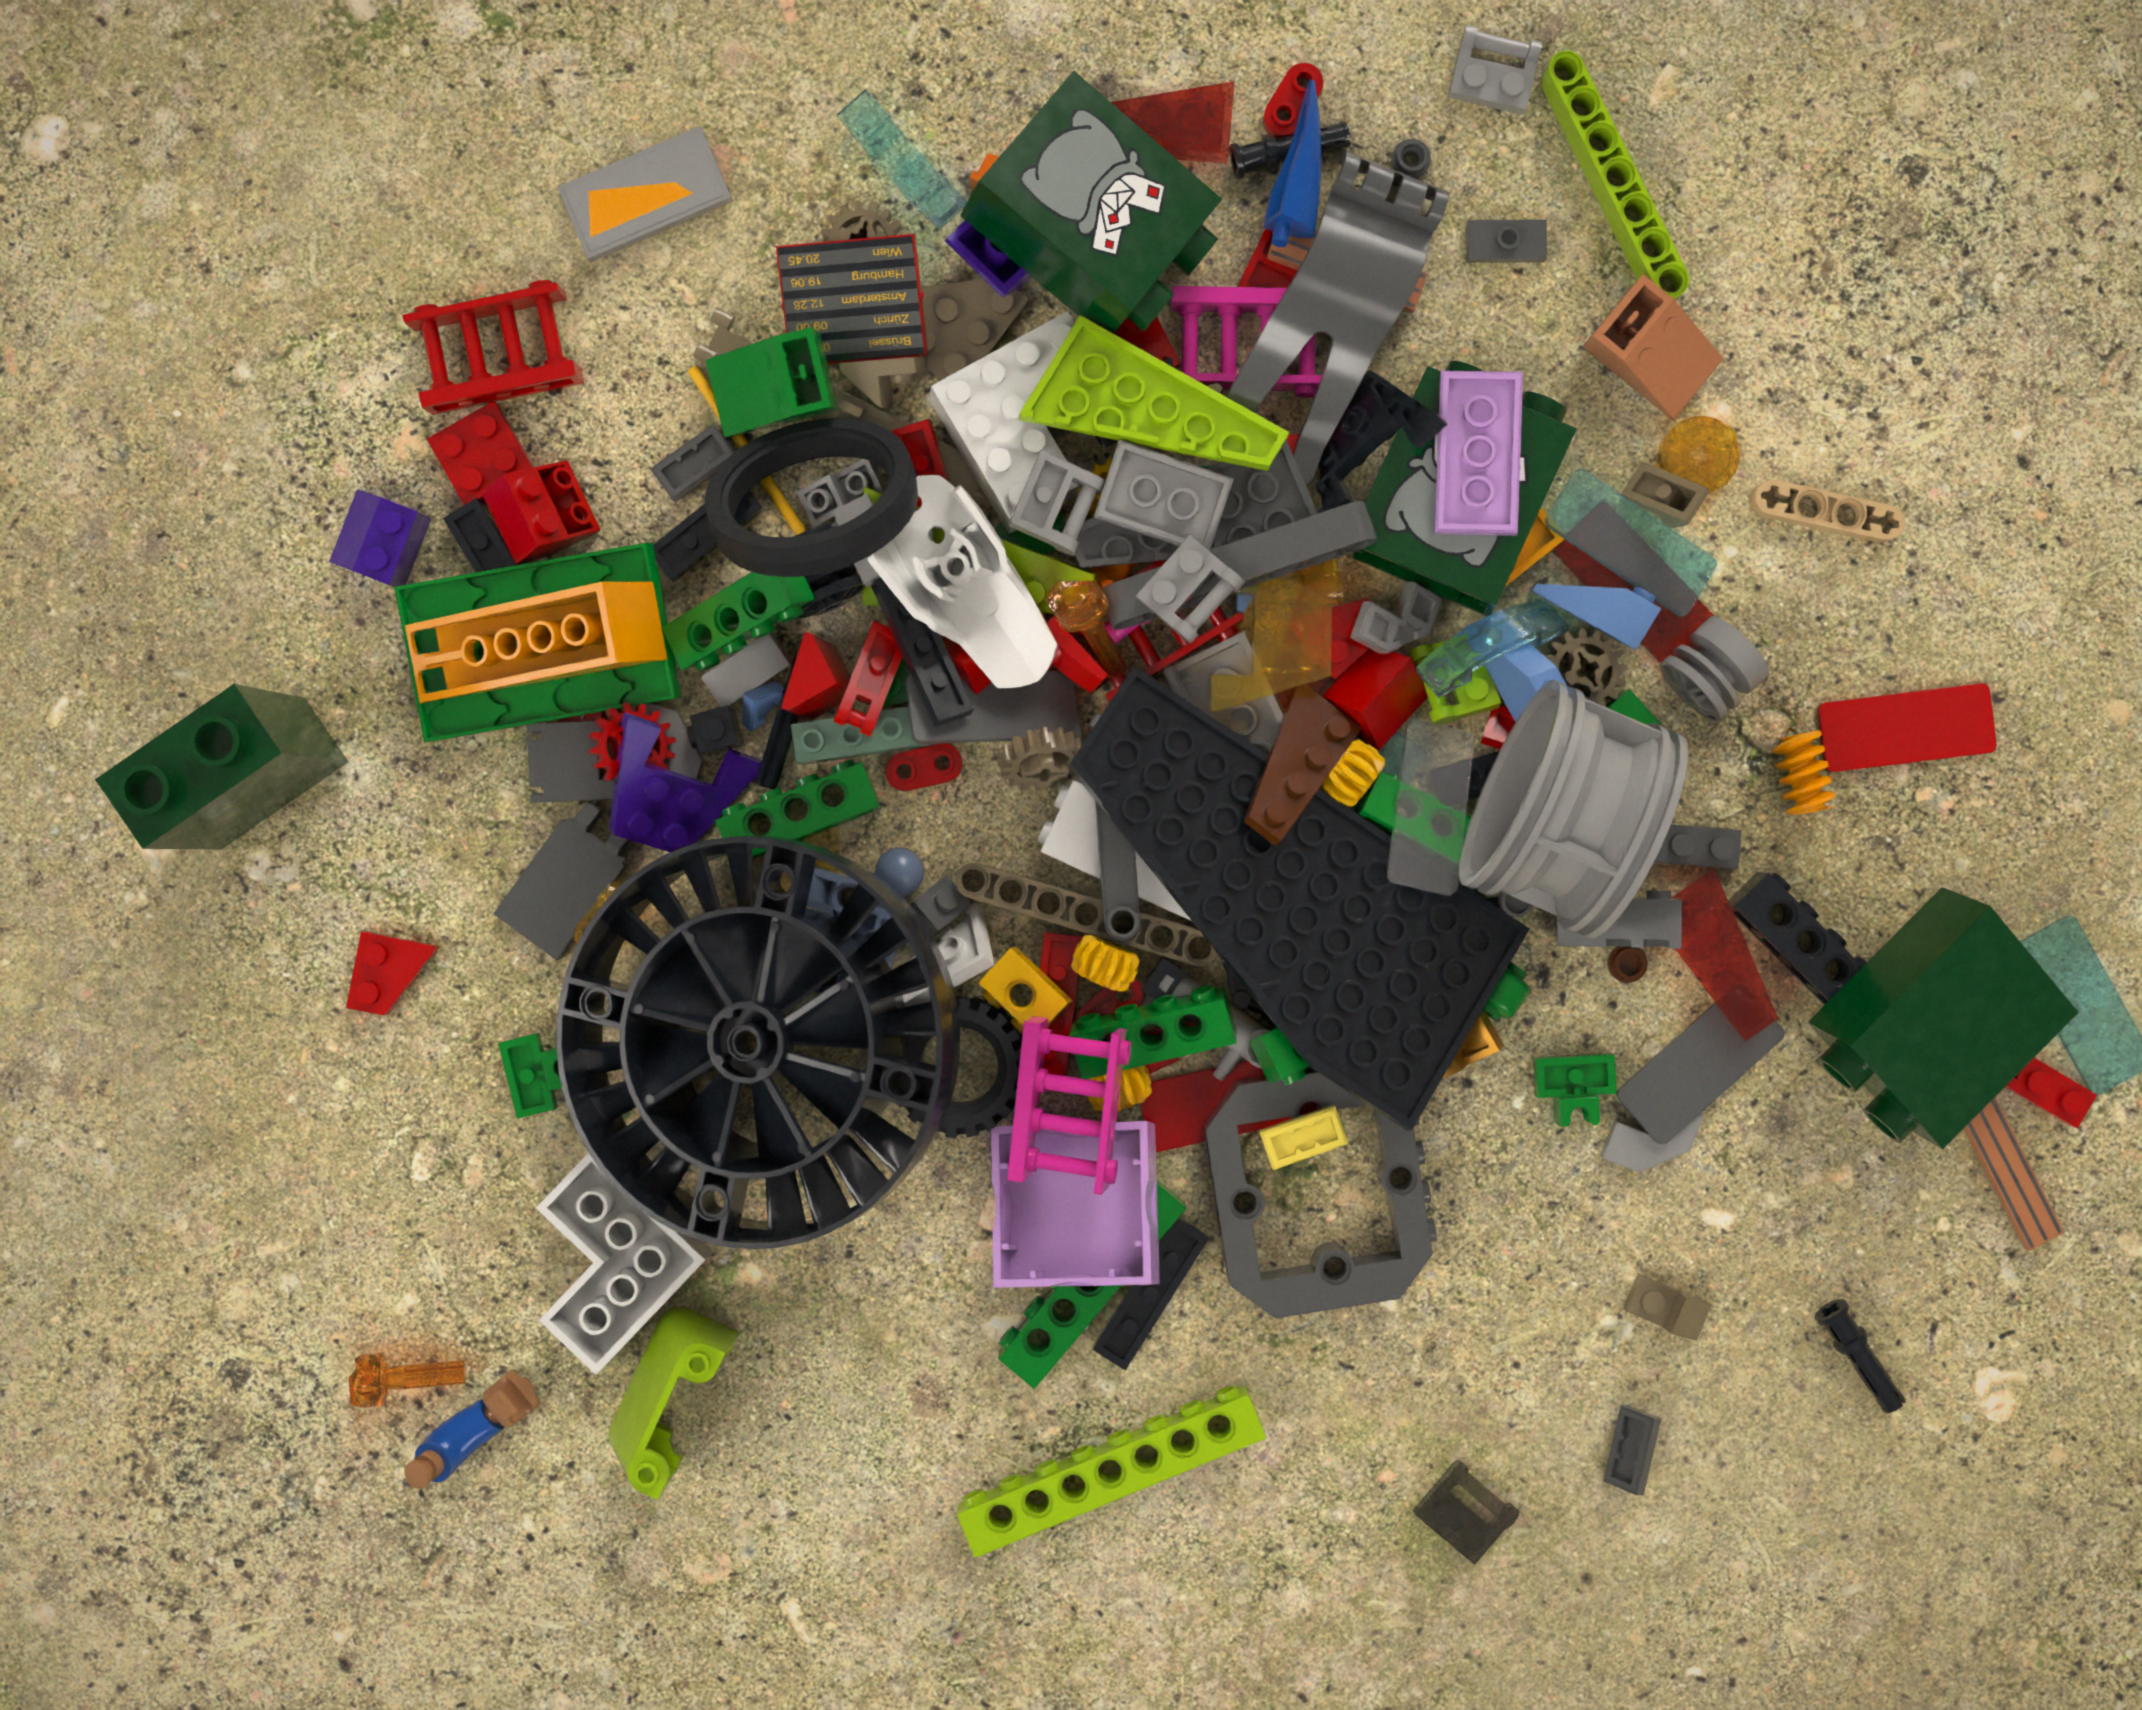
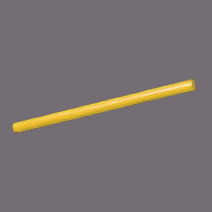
M697 365L693 366L688 370V373L720 420L713 389ZM743 434L731 437L738 449L748 443ZM769 475L760 482L795 535L807 531L772 477Z

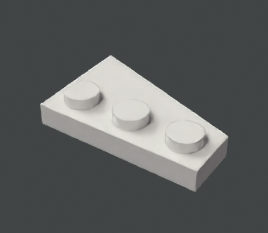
M976 902L965 910L968 916L954 929L948 925L938 934L940 941L937 943V946L946 963L953 987L962 984L995 965L984 912ZM928 988L903 995L905 1007L931 1001Z

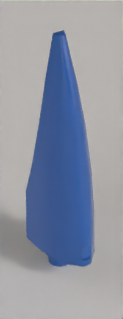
M1312 79L1307 84L1293 139L1281 172L1270 192L1263 228L1273 231L1271 243L1277 247L1287 246L1289 236L1313 238L1315 235L1321 182V130L1315 81Z

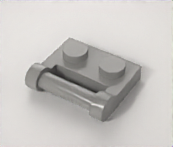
M1466 24L1460 42L1448 98L1524 115L1542 49V42L1531 39L1529 43L1478 32V27ZM1472 48L1524 59L1523 67L1521 69L1471 57Z
M1041 450L1008 526L1043 541L1062 553L1075 555L1079 546L1077 541L1078 535L1095 495L1101 494L1105 480ZM1074 482L1081 487V490L1061 533L1052 529L1070 484Z
M1189 535L1139 591L1136 597L1186 642L1191 644L1199 635L1196 631L1226 597L1233 590L1237 592L1245 581L1234 570L1226 566L1195 538ZM1213 574L1220 579L1217 585L1185 620L1177 616L1180 610Z

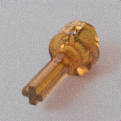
M1098 581L1057 582L1048 593L1047 603L1060 627L1068 632L1081 631L1109 678H1116L1118 673H1125L1127 666L1103 625L1102 618L1108 610L1109 603Z
M384 1352L362 1354L355 1359V1370L349 1377L351 1405L360 1408L385 1406L390 1389L402 1390L466 1384L465 1360L401 1365L390 1368Z

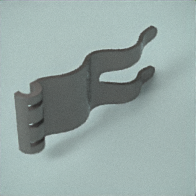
M1344 151L1341 155L1339 164L1342 166L1336 181L1331 186L1317 233L1309 251L1268 319L1226 395L1227 398L1254 412L1315 333L1323 332L1331 338L1332 345L1321 380L1293 451V456L1305 484L1314 478L1319 460L1331 435L1354 396L1374 355L1409 300L1422 272L1432 234L1444 215L1449 199V192L1348 151ZM1358 172L1365 174L1359 190L1352 188ZM1391 185L1398 187L1393 203L1385 201ZM1426 198L1432 202L1426 216H1423L1419 212Z

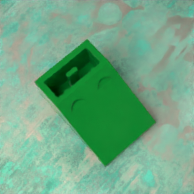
M813 327L773 336L705 360L724 438L839 411L821 335Z

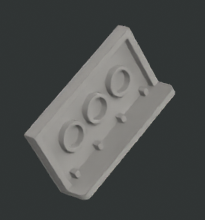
M1243 631L1175 665L1163 669L1166 676L1162 679L1164 686L1269 755L1270 749L1275 743L1280 730L1279 725L1285 712L1247 631Z

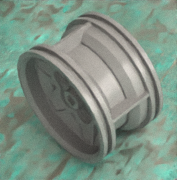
M1557 680L1548 681L1535 693L1518 717L1487 776L1474 808L1462 847L1459 863V879L1461 884L1469 888H1477L1479 892L1488 896L1495 895L1499 891L1556 915L1559 925L1567 930L1576 931L1579 935L1589 939L1600 936L1616 922L1636 895L1668 833L1679 803L1687 771L1688 745L1685 737L1675 731L1667 730L1659 724L1650 723L1646 725L1590 701L1584 697L1582 691L1573 687L1567 688L1564 683Z

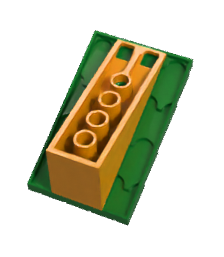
M653 543L629 545L394 587L424 743L604 712L612 707L620 709L621 704L628 702L633 707L641 703L649 704L682 698L679 680H677L678 675L674 654L661 628L668 624L665 605L662 600L663 595L658 568L655 562L656 557Z

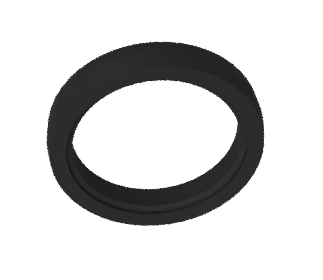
M829 418L788 425L747 443L727 458L716 470L705 493V509L709 528L724 556L737 566L754 573L777 577H800L837 570L877 552L904 529L917 505L916 471L909 452L899 437L886 428L874 423L855 419ZM825 457L861 458L879 465L890 475L884 493L873 506L856 518L826 531L796 537H769L748 531L734 520L739 502L753 486L769 475L800 462Z

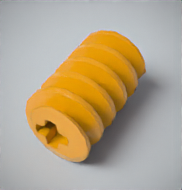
M1821 730L1778 738V740H1782V743L1772 749L1773 754L1785 755V759L1775 764L1776 769L1789 771V774L1779 779V784L1792 786V789L1783 794L1782 798L1796 802L1794 806L1785 810L1787 815L1807 814L1834 807L1827 806L1825 803L1835 798V792L1822 790L1824 786L1832 782L1831 776L1818 774V772L1828 767V761L1815 759L1817 755L1825 751V747L1812 744L1813 740L1822 735Z

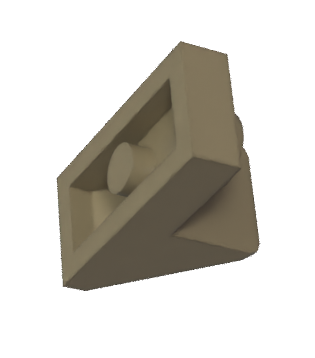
M926 356L839 363L840 372L880 408L893 406L891 378L892 383L915 381V373L927 372Z
M1641 462L1622 491L1621 496L1626 502L1658 515L1663 525L1671 529L1688 525L1710 491L1706 487Z
M1638 1273L1623 1309L1626 1312L1663 1327L1673 1335L1697 1341L1712 1305Z

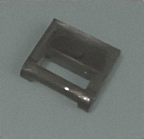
M1458 1459L1450 1465L1416 1505L1413 1512L1475 1565L1503 1531L1515 1523L1520 1511L1510 1502L1505 1504L1474 1478L1468 1472L1469 1467ZM1459 1484L1495 1515L1489 1523L1451 1492L1454 1486Z

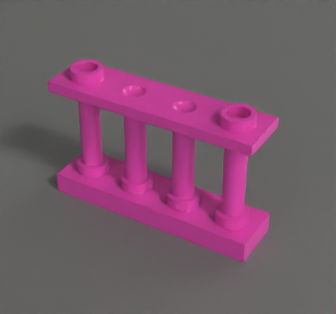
M1172 286L1171 291L1174 295L1170 299V312H1179V316L1183 317L1182 373L1206 386L1218 383L1223 387V390H1229L1238 375L1236 374L1237 318L1241 317V313H1257V317L1261 318L1262 332L1287 288ZM1202 312H1218V317L1222 318L1221 373H1197L1198 317L1202 316ZM1315 334L1299 352V375H1282L1270 391H1295V396L1302 398L1315 396L1322 375H1315Z
M1032 1016L1024 1021L1007 1180L1023 1183L1038 1168L1095 1177L1094 1194L1102 1195L1110 1184H1115L1118 1172V1160H1113L1112 1158L1123 1065H1128L1131 1055V1041L1126 1040L1127 1029L1118 1028L1111 1034L1110 1042L1053 1034V1031L1048 1029L1049 1018ZM1050 1050L1108 1058L1106 1082L1049 1074L1048 1069H1043L1045 1053L1049 1054ZM1046 1090L1104 1098L1102 1122L1044 1113V1109L1039 1108L1040 1094L1045 1093ZM1042 1129L1100 1138L1097 1161L1041 1153L1039 1148H1035L1036 1132L1040 1133Z

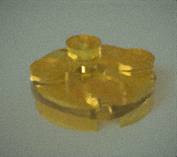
M1693 416L1680 421L1663 437L1658 449L1659 469L1706 487L1710 491L1709 493L1728 484L1736 473L1740 461V449L1735 430L1720 420L1709 416ZM1698 446L1704 448V452L1708 454V460H1704L1701 466L1695 465V458L1689 457V452L1695 451Z

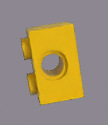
M1018 947L1010 948L978 982L985 989L982 992L985 999L997 1009L1003 1006L1013 1016L1010 1022L1022 1034L1025 1020L1032 1016L1049 1018V1027L1073 1002ZM1020 983L1026 984L1032 990L1033 997L1027 1006L1019 1004L1014 997L1015 988Z

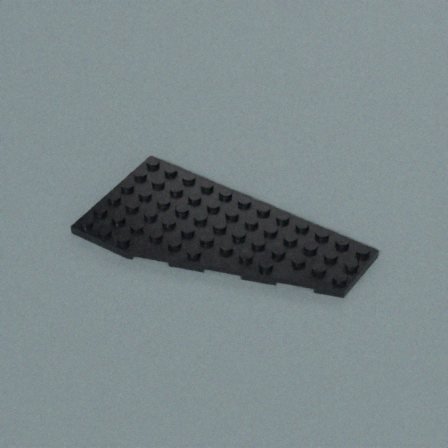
M1133 666L1068 767L1309 1067L1405 1130H1412L1530 928L1515 918L1508 916L1503 910L1467 886L1462 885L1461 882L1342 803L1337 802L1321 789L1317 790L1281 842L1274 846L1244 823L1258 781L1263 775L1268 762V754L1136 666Z

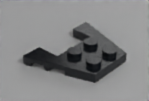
M1368 370L1319 460L1320 480L1316 483V491L1321 494L1322 508L1318 510V513L1354 502L1344 478L1354 468L1362 465L1367 457L1381 444L1391 439L1400 427H1403L1409 441L1420 449L1447 426V422L1372 370Z

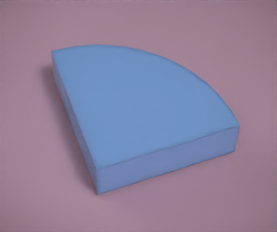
M777 681L743 693L742 724L749 731L764 724L767 721L764 717L773 705H779L784 688Z

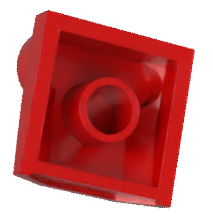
M1053 616L1047 622V625L1058 644V648L1048 671L1054 666L1073 683L1092 695L1109 680L1108 674Z

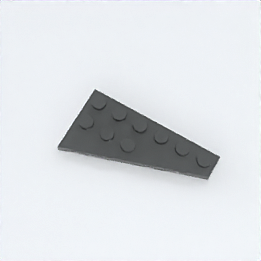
M1287 440L1268 471L1225 462H1219L1205 468L1234 478L1210 550L1318 514ZM1092 518L1085 521L1077 538L1079 546L1074 556L1079 568L1167 561L1179 547Z

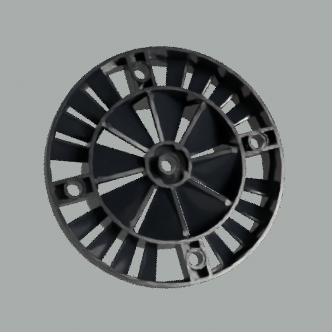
M735 836L710 839L687 845L661 856L623 882L603 903L577 943L566 971L557 1014L556 1050L561 1085L573 1124L585 1148L599 1169L621 1194L648 1216L680 1234L724 1247L766 1249L804 1243L826 1235L867 1213L904 1181L929 1149L949 1109L956 1085L960 1060V1022L953 983L944 958L932 934L916 911L882 878L844 856L806 842L780 837ZM752 849H766L754 905ZM727 855L738 907L721 908L708 864L709 861ZM816 859L834 866L858 883L838 918L815 909L806 908ZM784 871L791 878V886L787 892L780 884V878ZM684 874L687 875L705 912L692 919L688 918L670 887L674 881ZM650 903L654 905L674 929L662 939L639 918ZM880 903L892 917L867 939L857 928ZM625 940L647 954L630 985L609 980L613 965ZM909 942L916 957L891 970L884 958ZM845 968L847 975L789 1016L785 1015ZM924 988L929 989L931 1002L905 1007L903 995ZM605 997H607L609 1001L607 1011L604 1009ZM603 1025L620 1029V1042H603ZM680 1025L707 1031L708 1033L702 1034L681 1030ZM749 1032H752L757 1039L755 1051L749 1047L747 1042ZM908 1036H936V1065L906 1058ZM794 1045L868 1049L867 1066L864 1070L794 1053ZM715 1066L720 1073L698 1095L691 1081ZM623 1069L625 1081L610 1085L607 1072ZM903 1072L911 1080L909 1092L903 1090L899 1085ZM781 1073L839 1129L836 1135L812 1147L772 1077ZM742 1083L752 1084L757 1143L732 1130ZM889 1102L926 1111L925 1119L916 1140H913L880 1117ZM637 1107L641 1117L626 1125L622 1115ZM857 1137L894 1173L889 1180L854 1141ZM659 1141H662L666 1146L651 1161L646 1153ZM829 1156L857 1205L850 1208L825 1157ZM691 1164L700 1168L694 1197L678 1186ZM797 1169L813 1220L806 1221L795 1173ZM766 1178L767 1222L741 1217L749 1179ZM715 1191H718L724 1199L723 1208L719 1207L714 1199Z

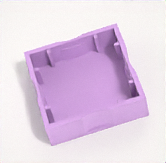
M1148 1121L1116 1122L1112 1159L1118 1160V1172L1115 1184H1110L1102 1195L1094 1194L1095 1177L1038 1168L1023 1183L1007 1180L1013 1126H996L991 1129L992 1185L996 1199V1216L993 1227V1288L1160 1284L1156 1131L1154 1123ZM1042 1129L1040 1133L1036 1132L1035 1148H1039L1041 1153L1097 1161L1100 1138Z

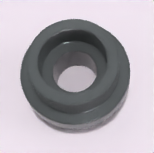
M1407 139L1400 142L1395 147L1391 156L1393 170L1416 179L1426 173L1431 162V154L1428 147L1416 139ZM1406 155L1414 156L1417 164L1415 166H1408L1404 162V157Z

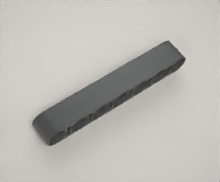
M1356 501L1209 551L1245 581L1239 589L1242 590L1362 550L1376 543L1378 539L1366 503L1364 501ZM1161 567L1111 583L1100 590L1113 630L1129 628L1159 618L1142 604L1136 595ZM1213 574L1181 610L1200 604L1220 579Z

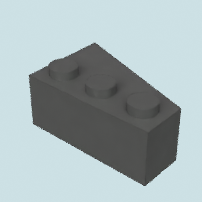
M1647 890L1646 898H1633L1616 922L1603 934L1592 939L1581 936L1576 931H1570L1561 927L1557 920V946H1631V948L1669 947L1682 949V900L1671 898V891Z

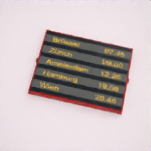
M916 234L776 246L782 295L781 309L784 312L786 333L810 327L819 331L827 364L928 355L922 302L924 293L921 291Z

